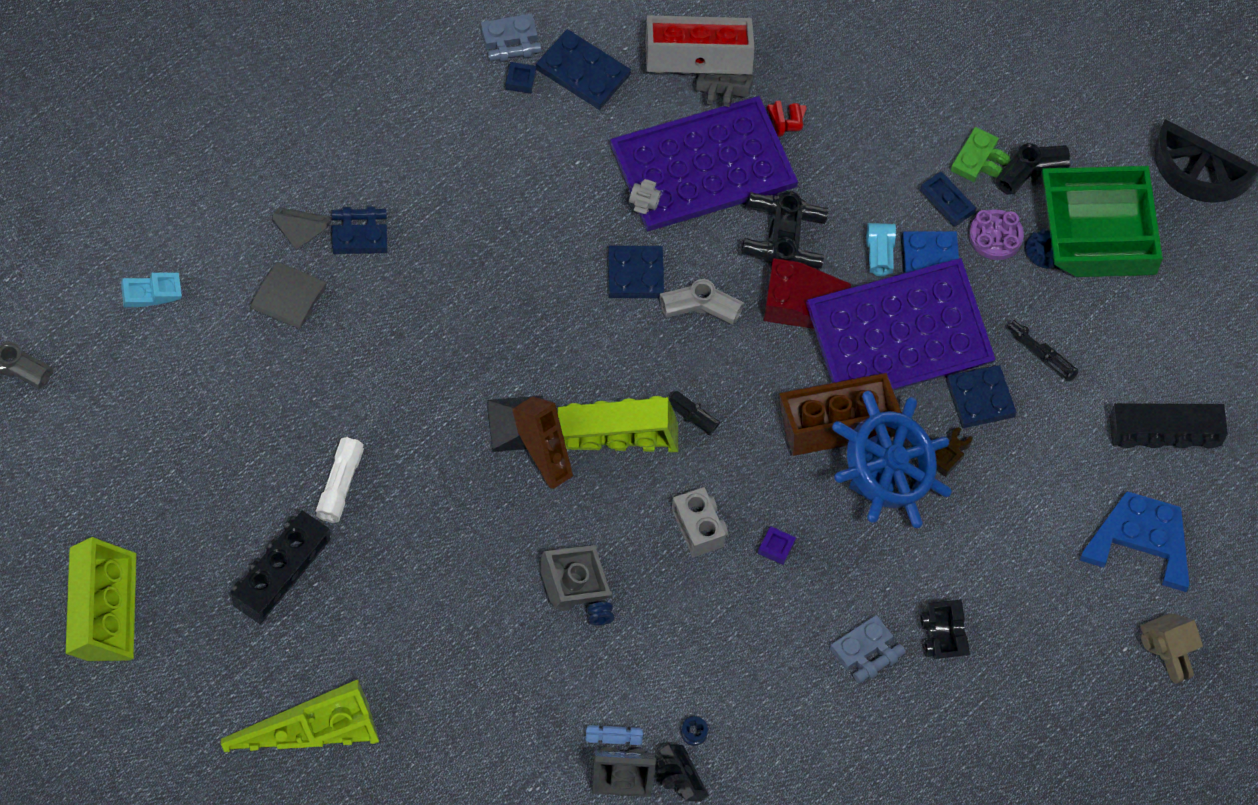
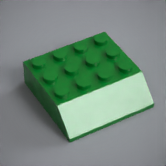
M1149 166L1042 169L1054 265L1075 277L1157 275L1163 257Z

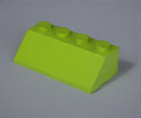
M90 537L70 547L66 654L86 661H129L134 659L135 552L94 537Z

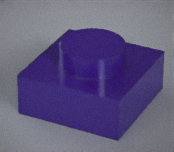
M770 526L759 547L758 554L784 565L795 544L796 537Z

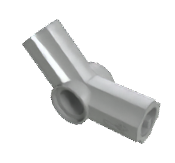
M699 279L692 286L660 294L661 308L666 318L695 311L697 313H709L733 325L737 322L744 307V302L715 289L714 284L707 279ZM703 294V295H706L707 297H706V298H701V297H698L697 295Z

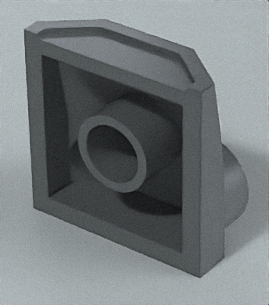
M596 545L544 551L542 554L541 575L549 600L555 608L567 611L576 604L612 597L613 594L609 589Z

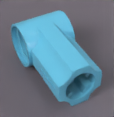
M867 224L866 245L869 247L870 273L875 274V276L885 277L893 273V248L896 241L895 224Z

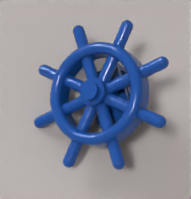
M865 391L862 398L870 417L859 423L854 430L839 421L835 422L832 426L836 433L849 440L847 447L849 468L837 472L834 479L838 483L851 480L849 488L872 501L867 515L869 522L875 523L878 521L883 506L888 508L905 507L912 526L920 528L923 521L915 502L924 497L930 489L944 497H949L952 493L949 486L935 479L937 470L935 451L947 447L949 439L943 436L930 440L925 430L912 419L917 406L915 398L910 397L906 400L902 414L891 411L880 413L873 393ZM886 426L896 429L893 441L890 439ZM875 429L877 435L868 439L870 432ZM905 438L911 442L913 447L907 449L903 447ZM917 457L919 468L910 464L909 460ZM904 473L916 480L911 490ZM895 483H896V486H897V488H898L899 493H894V492H893Z

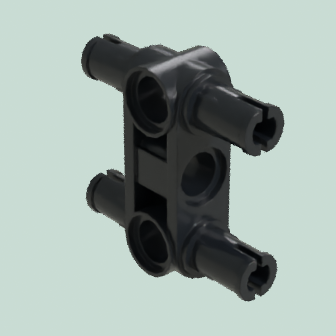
M750 191L747 197L746 208L769 212V215H771L768 242L744 238L741 254L762 258L771 268L773 258L801 262L820 270L823 265L824 254L801 250V247H799L802 220L825 224L829 209L827 207L807 204L806 201L793 191H785L782 194L776 193L773 196Z

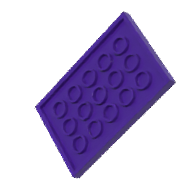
M760 96L732 103L730 107L722 106L610 139V146L630 193L634 184L641 185L644 179L656 182V190L661 191V197L656 210L649 209L647 214L639 213L647 232L746 203L750 191L763 195H773L798 186V180Z
M962 258L816 297L806 302L832 383L887 373L894 391L987 365L996 360Z

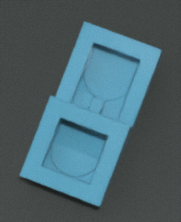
M151 273L150 278H123L121 282L124 308L164 304L179 300L182 297L179 273Z

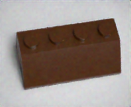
M887 373L779 393L785 434L793 456L848 446L849 440L836 433L832 426L835 422L839 421L854 430L859 423L870 417L862 398L865 391L873 393L880 413L891 411L902 414ZM886 426L889 436L894 437L896 429ZM875 429L870 432L868 439L877 435Z

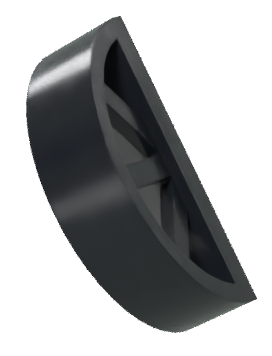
M1166 119L1164 120L1155 145V160L1160 174L1173 189L1188 198L1213 203L1234 199L1252 186L1258 174V166ZM1187 156L1197 163L1188 175L1176 165L1173 159ZM1204 166L1216 171L1220 183H1209L1197 178Z

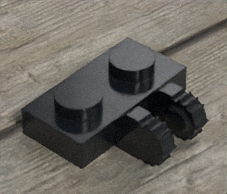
M668 744L660 750L664 759L655 764L656 773L669 771L672 774L662 781L664 788L672 789L676 787L679 795L685 801L701 802L709 796L684 745Z

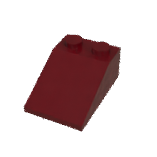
M773 258L764 321L814 329L806 305L807 300L851 288V283L801 262Z

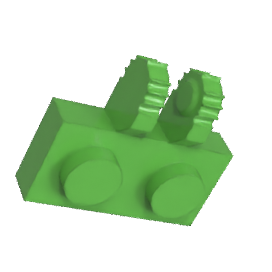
M975 127L954 161L951 172L972 182L976 181L980 172L997 178L1003 171L998 163L1006 166L1011 159L1002 150L995 149L998 144V137Z

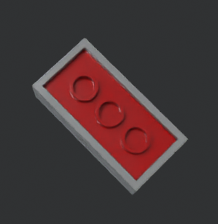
M647 15L645 40L647 72L707 73L710 75L752 74L755 49L752 18Z

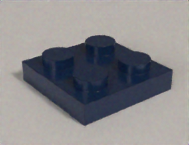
M609 245V298H660V294L664 293L663 246Z
M1000 365L947 377L946 382L962 429L1015 418L1017 412Z

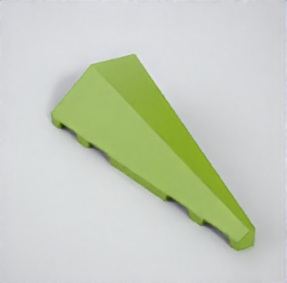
M357 679L221 739V746L224 752H230L231 749L245 748L254 751L263 747H277V749L323 747L324 744L332 743L352 745L353 742L366 741L374 744L379 742V737L369 704Z

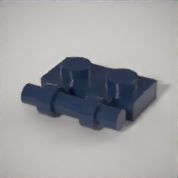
M367 206V209L343 207V209L332 210V220H343V225H332L333 254L387 253V224H376V219H387L386 209H376V206ZM352 220H368V225H352Z

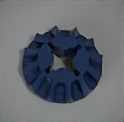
M1043 228L1040 232H1033L1026 244L1028 258L1035 265L1042 268L1058 267L1054 265L1052 249L1047 252V255H1044V246L1051 242L1050 231H1045Z

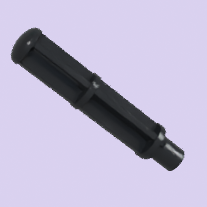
M1015 320L1010 323L1008 329L1015 334V338L1043 360L1044 363L1049 365L1067 382L1076 378L1078 369L1057 353L1055 349L1051 348L1047 343L1040 345L1028 335L1029 328L1027 326H1021ZM1058 355V356H1059L1061 359H1063L1067 364H1069V365L1073 368V370H1070L1066 365H1064V364H1063L1060 360H1058L1055 356ZM1050 361L1053 362L1057 367H1059V368H1060L1063 372H1065L1068 376L1065 377V376H1064L1063 374H1061L1057 369H1055L1051 364H1049V362H1050Z

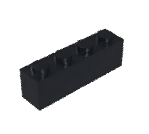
M1114 403L1110 414L1112 446H1121L1123 448L1135 446H1149L1150 448H1161L1163 446H1176L1178 448L1204 446L1211 449L1222 446L1228 434L1224 404Z

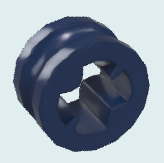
M597 602L587 608L588 614L591 615L589 623L600 626L613 622L615 618L614 614L611 613L613 605L609 602Z
M700 717L687 718L682 726V739L691 746L702 744L707 738L708 725ZM691 726H695L696 730L701 729L699 736L695 737L693 733H688Z

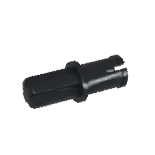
M675 391L670 396L671 406L687 418V422L692 421L707 432L708 435H712L719 426L720 421L703 410L700 403L696 405L679 391Z

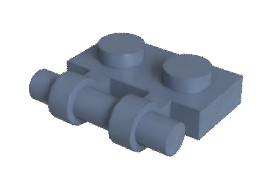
M532 14L481 22V31L486 49L497 48L496 50L488 51L489 61L500 60V62L508 61V58L523 56V58L532 57V54L541 53L540 42L530 44V42L537 41L538 36ZM520 44V46H514V47H508V48L506 47V46H510V45Z
M877 615L830 646L832 653L847 671L855 665L860 669L853 674L854 679L859 684L866 679L871 680L877 676L878 671L885 666L894 665L898 662V658L906 653L901 644L896 645L892 649L887 646V644L893 641L894 636ZM875 652L880 655V657L872 662L866 659Z

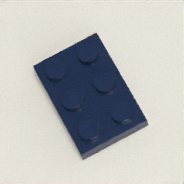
M568 29L536 63L537 71L598 110L605 105L631 74L630 68Z

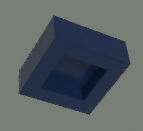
M510 62L506 90L532 94L536 66Z

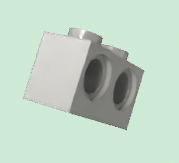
M705 487L673 497L671 510L692 558L724 547L725 538L728 535L727 526L723 519L719 520L716 514L717 505L712 495L708 496ZM699 507L702 511L693 512L689 508ZM710 531L713 535L704 536L700 532Z

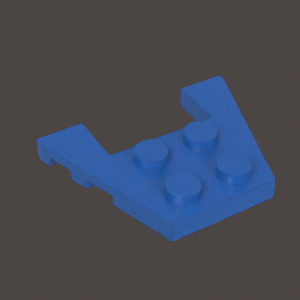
M1127 491L1084 549L1080 561L1104 568L1111 543L1168 559L1162 585L1187 592L1189 576L1181 507Z

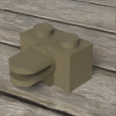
M1169 613L1140 625L1143 632L1141 640L1144 647L1149 652L1160 655L1161 659L1165 662L1170 679L1175 684L1194 676L1187 653L1203 647L1194 619Z

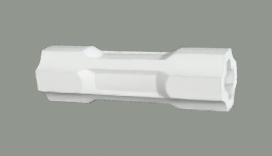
M345 437L340 440L335 454V462L316 509V516L323 521L336 523L340 520L347 492L364 450V444L356 439Z

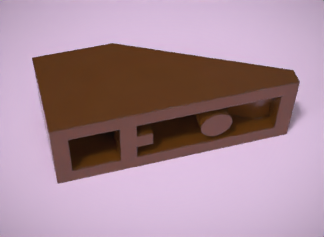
M532 396L513 408L512 411L518 434L549 488L555 489L573 477L555 403Z

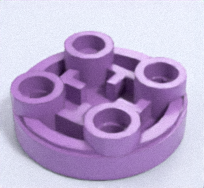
M997 209L979 211L971 224L969 232L970 243L975 251L991 260H1004L1014 256L1021 248L1024 238V231L1019 222V216L1012 211L1006 212Z

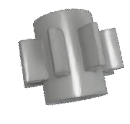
M644 179L641 185L634 184L629 203L635 205L634 211L647 214L649 209L656 210L661 197V191L655 188L656 182Z

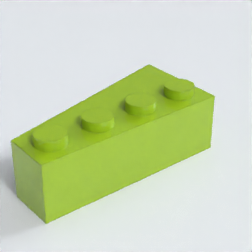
M653 396L643 400L628 398L620 402L597 401L594 404L586 405L571 403L567 406L558 407V417L566 449L600 450L602 445H607L609 448L615 449V451H626V448L629 446L643 447V451L654 452L655 447H668V452H678V421L668 397Z

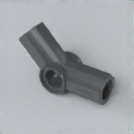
M5 342L0 345V375L17 377L37 389L46 386L53 372L51 366L21 351L20 346L14 342ZM10 357L15 358L13 361H5Z

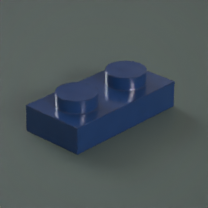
M942 171L921 185L920 191L954 227L975 214L976 207Z

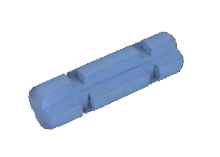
M588 725L586 728V741L598 743V740H602V743L626 744V742H630V745H641L643 730L631 727V730H626V727L603 726V728H599L598 725Z

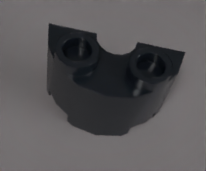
M962 599L928 603L926 612L920 613L922 629H927L928 640H925L924 643L927 657L933 656L934 659L970 655L968 637L964 629L965 618Z

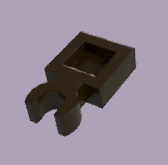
M960 427L953 430L947 447L935 451L937 470L945 477L963 459L965 453L962 451L970 447L973 437L969 436L965 441L959 440L957 437L961 433Z

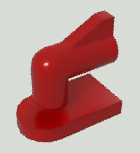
M775 101L774 105H767L766 108L771 116L772 125L778 137H782L785 131H801L803 129L806 105H799L797 103L789 105L790 119H784L781 101Z

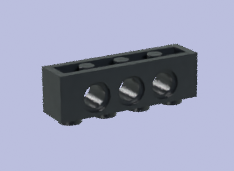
M303 510L297 517L293 516L289 519L282 535L279 538L275 537L269 543L266 554L261 559L257 558L249 569L250 573L244 580H238L232 588L233 606L259 624L265 620L330 542V528ZM293 542L303 543L302 546L297 548L290 546ZM279 562L286 564L280 569L272 567ZM258 584L268 585V587L263 590H258L255 588V586Z

